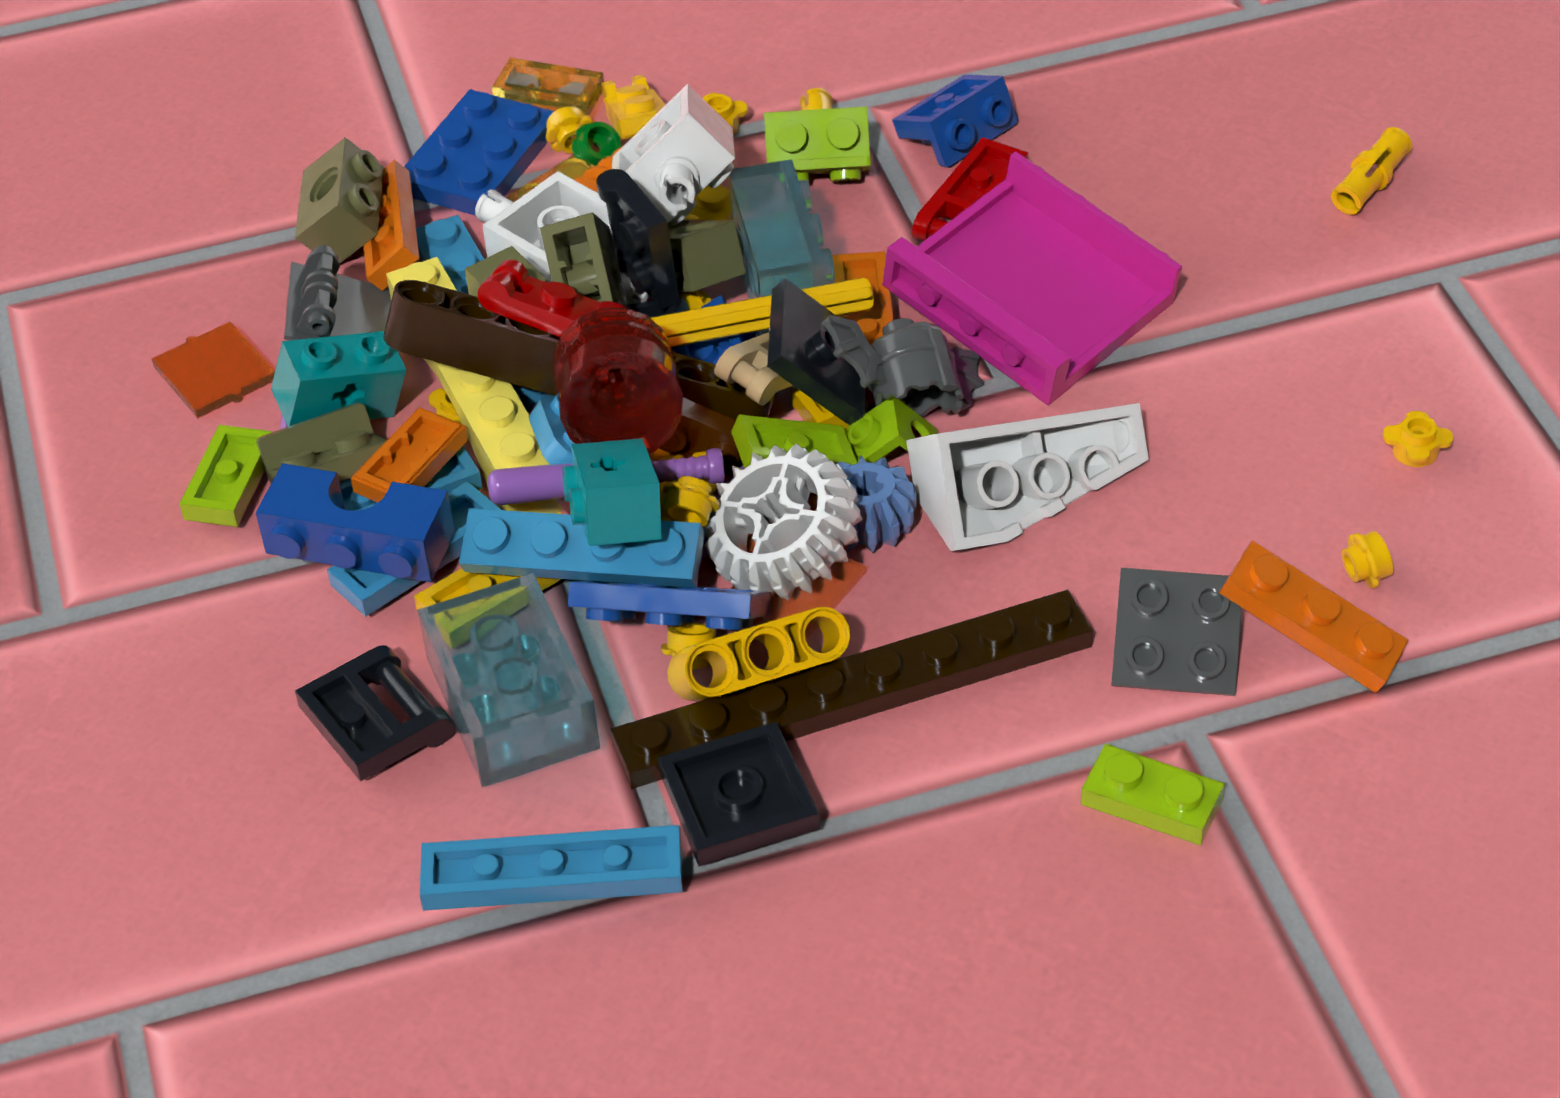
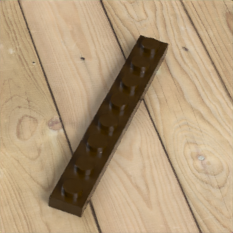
M1067 589L721 696L610 728L612 745L631 789L662 780L658 767L657 757L776 721L785 741L796 739L1092 647L1093 630Z

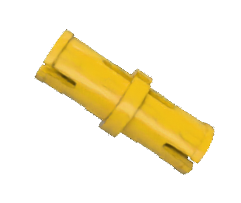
M1388 127L1369 150L1359 153L1352 161L1351 171L1331 192V200L1334 206L1339 211L1348 215L1358 213L1365 201L1375 191L1382 190L1389 184L1393 177L1394 168L1412 150L1413 146L1410 136L1400 128ZM1374 164H1377L1378 168L1370 177H1367L1365 174Z

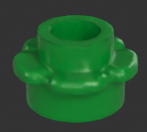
M593 122L582 125L575 132L576 139L572 141L571 145L575 158L590 168L596 166L603 158L611 156L616 149L621 147V140L617 131L609 124ZM591 145L596 146L599 151H594Z

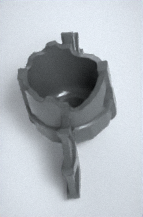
M830 315L821 323L822 327L827 329L835 344L834 356L845 359L855 368L860 376L861 386L864 388L868 386V389L873 392L876 406L895 396L899 400L904 399L907 401L905 405L921 417H924L939 406H941L944 413H948L951 410L953 413H959L973 404L970 398L971 390L978 389L984 385V381L978 376L977 363L980 356L974 351L959 347H953L950 350L947 339L938 325L928 322H914L908 318L896 319L886 324L882 330L883 336L876 339L870 345L858 323L853 320Z

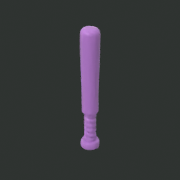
M719 448L706 450V455L699 457L651 461L659 483L678 481L682 476H691L699 479L706 478L711 484L724 482L723 456ZM572 463L493 470L488 476L490 500L497 505L565 498L562 467L572 466Z

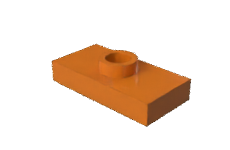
M418 407L351 477L353 492L378 503L383 499L392 482L424 487L468 441L466 426Z

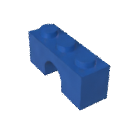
M282 463L256 511L266 554L432 582L455 534L449 495L446 490L392 482L383 499L376 505L363 510H345L337 472Z

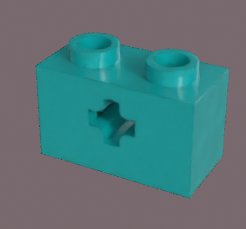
M384 331L282 341L271 391L288 427L356 402H360L365 406L369 419L394 417L407 369L398 351L388 346L384 341Z
M643 439L571 444L572 466L562 467L565 502L570 504L572 525L583 526L588 546L661 540L660 485Z

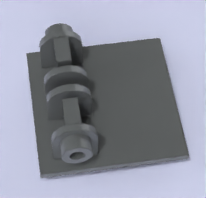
M318 246L308 255L304 265L296 262H291L284 339L299 340L385 331L391 305L389 288L381 291L372 283L337 274L340 267L339 256L329 246Z
M1121 568L1111 686L1235 696L1241 607L1219 593L1228 575Z

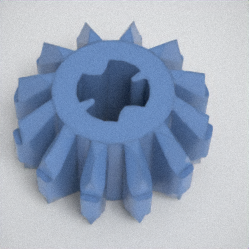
M861 455L857 464L854 465L839 461L838 465L846 473L847 480L856 489L859 499L856 505L860 509V516L862 518V521L853 526L857 531L859 542L846 545L848 551L860 544L867 545L873 553L876 545L881 542L895 547L900 534L910 533L911 525L914 522V509L917 507L916 491L913 490V483L908 481L904 467L890 468L885 457L875 463H869Z

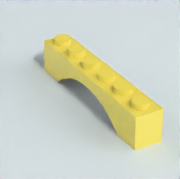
M438 257L416 262L407 267L386 273L391 300L395 285L404 280L423 281L457 291ZM424 359L445 389L461 424L466 426L467 437L487 487L488 476L493 470L550 465L541 453L529 421V414L511 383ZM554 499L497 505L505 511L553 514L563 510Z

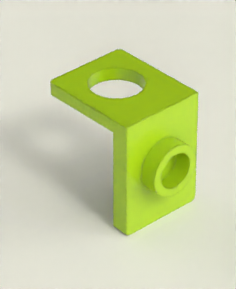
M895 396L885 400L866 413L861 419L844 429L857 462L862 455L865 461L869 463H875L898 446L908 451L906 440L915 438L911 426L922 437L938 434L936 427L895 398Z

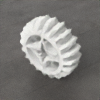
M797 444L788 453L784 449L773 445L766 459L752 452L751 465L744 470L732 465L734 478L729 484L716 483L718 494L721 496L718 499L719 509L716 512L711 511V518L708 520L707 525L703 527L704 535L708 539L704 546L707 549L708 556L715 563L718 573L726 581L729 580L738 590L771 592L772 596L776 592L780 598H785L790 601L795 587L799 586L803 591L812 594V582L814 579L821 576L832 580L829 567L835 561L848 562L847 552L843 546L859 542L857 531L853 526L862 521L860 509L856 505L859 500L856 489L847 480V475L838 464H834L833 461H829L826 455L820 453L817 449L808 453L805 448H801ZM810 492L818 495L816 511L810 510L811 506L807 503ZM748 533L753 534L752 539L756 543L752 553L747 552Z

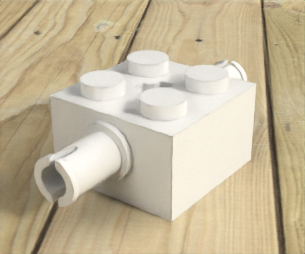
M687 84L613 156L612 169H620L628 173L665 217L667 223L671 222L673 225H677L692 211L696 204L694 198L707 185L712 189L717 187L732 172L734 168L732 161L735 159L733 128Z
M559 171L515 202L505 198L496 190H489L487 192L490 198L483 194L475 208L477 219L485 223L482 226L487 258L513 246L548 282H552L540 227L592 212L610 227L606 202L600 199L598 193ZM620 272L627 304L645 302L649 295L647 293L639 294L634 288L628 272Z

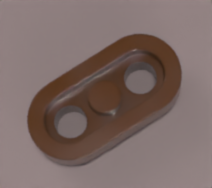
M675 395L661 396L650 403L643 424V432L651 444L673 455H681L684 458L692 457L695 452L719 448L723 456L724 475H733L732 465L739 468L743 465L731 433L736 420L684 397Z

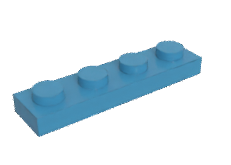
M469 508L459 565L464 572L696 588L705 531L701 523L661 520V540L588 546L583 526L572 525L571 515Z
M679 825L421 843L419 895L423 911L683 892Z

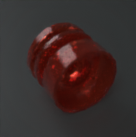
M622 307L600 308L580 316L562 332L553 352V376L560 420L569 439L575 444L642 438L648 454L657 451L673 436L682 418L683 393L679 376L676 372L673 350L664 330L648 315ZM620 368L619 372L609 373V370Z

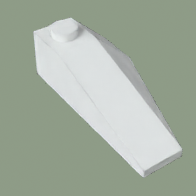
M1140 403L944 432L906 440L916 499L950 551L1008 542L1038 521L1055 515L1065 509V506L1090 491L1098 490L1149 460Z

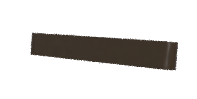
M417 280L400 281L394 287L384 331V341L388 346L397 351L556 396L558 393H564L575 398L580 403L643 421L645 420L650 403L654 399L665 395L684 397L734 420H737L739 414L769 417L775 394L765 405H759L746 396V389L738 383L727 384L715 376L714 369L716 364L638 342L626 357L620 360L485 309L480 304L478 297Z

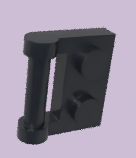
M620 169L604 171L597 177L596 184L600 199L606 202L620 272H628L636 291L639 294L647 293L660 310L680 302L667 220L628 173Z
M386 645L377 646L295 690L300 709L360 782L425 745L431 748L444 744L455 731L454 720L443 708L432 706L401 670L400 658ZM368 684L383 685L411 719L400 724L370 689Z

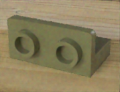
M360 402L266 434L256 440L270 484L282 463L337 472L339 482L351 478L386 442L385 439L374 434L366 408Z

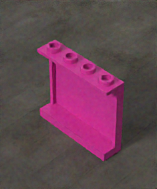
M1015 151L1010 155L1007 176L1004 181L917 247L904 237L899 238L887 247L882 285L1049 406L1173 304L1182 265Z

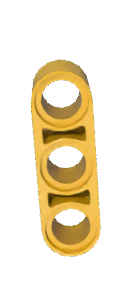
M816 607L686 647L673 656L667 670L668 682L672 690L681 698L689 701H701L830 662L840 657L848 648L850 640L849 625L845 617L837 610L829 607ZM809 622L815 623L823 633L824 642L819 652L810 648L805 640V630ZM753 639L760 640L768 650L769 659L767 666L763 670L757 668L749 657V646ZM697 655L704 657L712 667L713 678L708 687L701 686L692 675V664Z

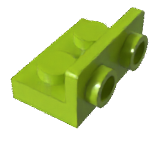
M867 106L764 113L768 177L778 176L779 185L809 183V174L830 173V181L832 182L861 180V171L871 170Z

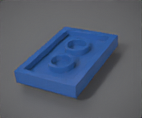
M469 89L404 166L410 171L412 197L471 215H475L477 202L483 194L490 198L487 191L496 190L505 197L548 143L546 140V122L555 111Z
M586 580L569 582L568 606L586 608V619L622 621V619H636V611L646 612L645 623L682 625V623H694L695 615L706 616V628L742 630V627H753L754 618L771 615L772 605L771 592L699 586L692 588Z

